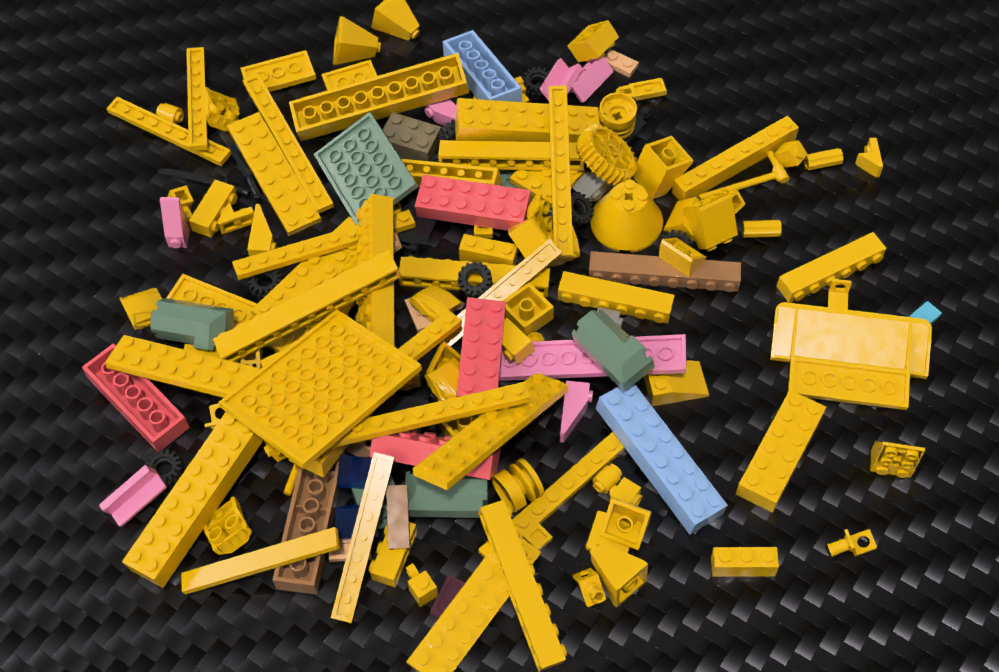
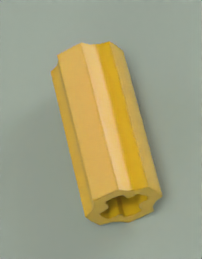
M839 148L808 154L804 158V166L808 171L843 163V153Z
M743 221L742 236L744 238L780 237L781 221Z

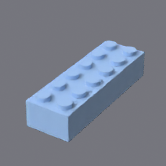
M473 30L443 41L444 57L456 53L459 54L468 88L477 99L522 102L521 86Z

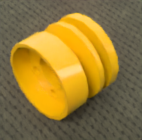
M620 92L610 93L605 96L599 108L600 125L603 127L607 126L608 130L612 129L614 133H618L619 137H623L622 139L629 137L635 128L636 102L631 96Z
M523 458L518 459L516 464L512 463L509 465L510 473L502 469L491 478L498 496L501 500L505 501L506 505L510 506L513 513L526 506L525 498L533 502L536 497L544 494V488L537 473Z

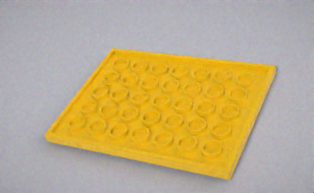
M336 309L220 400L219 406L298 466L305 469L419 373L422 367L420 363Z

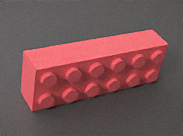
M423 175L415 209L417 217L509 231L510 227L527 220V209L532 201L531 190Z
M467 297L456 397L498 388L505 301Z
M113 343L82 366V369L93 385L159 453V450L164 449L188 430L189 425L179 410L147 378L106 368L105 362L116 347Z
M412 429L373 438L369 457L373 458L375 452L394 457V462L417 466L453 436L441 438L436 437V434L432 432L420 434L417 433V430ZM498 448L466 476L490 480L497 473L501 449Z

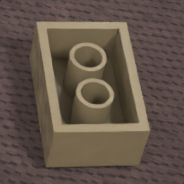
M392 112L383 128V132L400 158L428 161L435 155L440 145L437 140V135H440L438 133L441 130L440 126Z

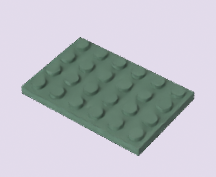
M370 112L313 154L356 225L359 224V219L356 218L357 210L361 208L364 201L371 194L393 197V205H395L419 187Z

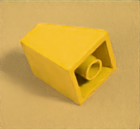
M669 136L644 146L638 158L637 170L633 178L644 187L652 199H656L667 194L673 187L674 179L683 175L694 160L673 136Z
M731 193L713 194L683 208L698 249L711 251L717 248V244L721 242L722 244L732 241V237L738 235Z

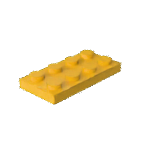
M306 50L241 68L244 79L259 74L269 92L316 79Z

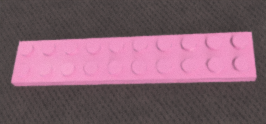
M685 334L635 337L646 348V357L651 356L654 361L655 368L646 375L686 373ZM574 340L532 342L535 351L518 365L513 360L509 361L504 356L503 346L501 349L499 381L527 380L536 373H541L552 379L608 376Z

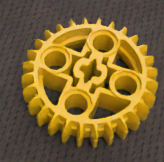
M600 124L590 125L581 133L576 144L578 147L577 151L580 152L579 157L583 158L582 162L587 164L586 168H590L597 177H601L602 181L606 180L608 184L616 185L631 179L637 170V158L634 157L635 153L631 151V147L622 139L623 137L618 136V133H614L612 129L608 130L607 126L603 127Z

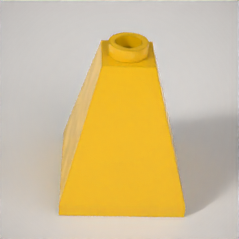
M384 0L375 8L371 26L373 29L408 41L412 38L416 39L420 34V25L405 0Z
M340 16L334 40L333 64L338 65L375 57L376 52L379 53L381 48V42H378V37L345 17Z
M605 543L601 545L596 544L590 550L591 561L616 608L647 582L648 563Z

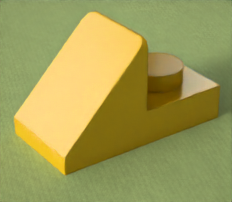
M869 138L868 144L864 148V153L858 154L855 164L874 177H880L883 163L877 138Z
M229 202L218 220L221 233L225 234L251 225L254 216L252 207L233 212Z

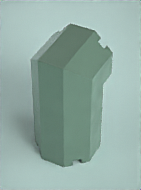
M164 298L157 301L156 305H158V308L151 313V331L156 333V338L189 343L194 348L214 350L216 346L213 339L218 337L220 333L233 329L234 309Z
M595 310L590 311L578 321V330L574 329L572 332L574 342L624 392L655 368L653 358L651 356L646 357L645 352L647 350L644 345L634 336H630L622 330L603 310H599V313Z
M410 471L406 472L405 485H407L408 517L480 518L478 515L480 508L488 505L487 479L465 475L451 488L445 490L414 476L413 473L410 474Z

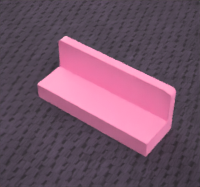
M603 56L598 60L596 58L590 60L583 67L568 92H574L581 103L585 102L613 73V69Z
M561 58L558 59L540 87V91L548 101V86L567 85L568 94L583 68L579 63L568 68Z
M144 465L99 506L102 511L111 514L119 526H123L163 492L167 486L155 469Z

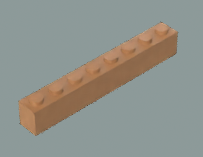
M591 251L589 277L616 283H631L633 285L645 284L669 286L671 288L685 287L689 289H707L710 291L738 292L741 282V263L704 260L692 275L687 277L660 259L659 256Z

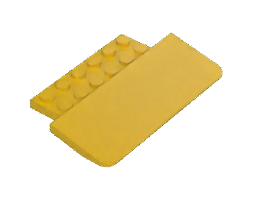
M783 302L775 310L770 360L790 362L788 392L792 390L806 398L907 410L909 406L910 377L927 379L932 327L927 320L920 318Z

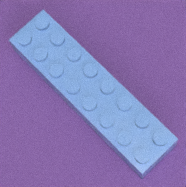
M635 384L625 392L620 387H617L599 397L596 410L690 535L723 515L728 506Z

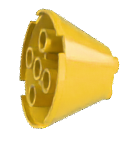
M628 179L617 184L593 207L594 212L592 214L594 215L590 220L591 230L602 245L614 251L630 250V252L644 250L651 246L662 232L663 216L661 210L644 187L635 183L634 180Z

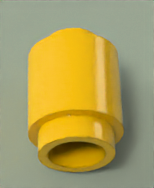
M161 103L157 107V116L175 124L182 122L184 114L181 108L168 103Z
M614 464L605 466L593 478L595 490L599 493L607 494L621 480V470Z

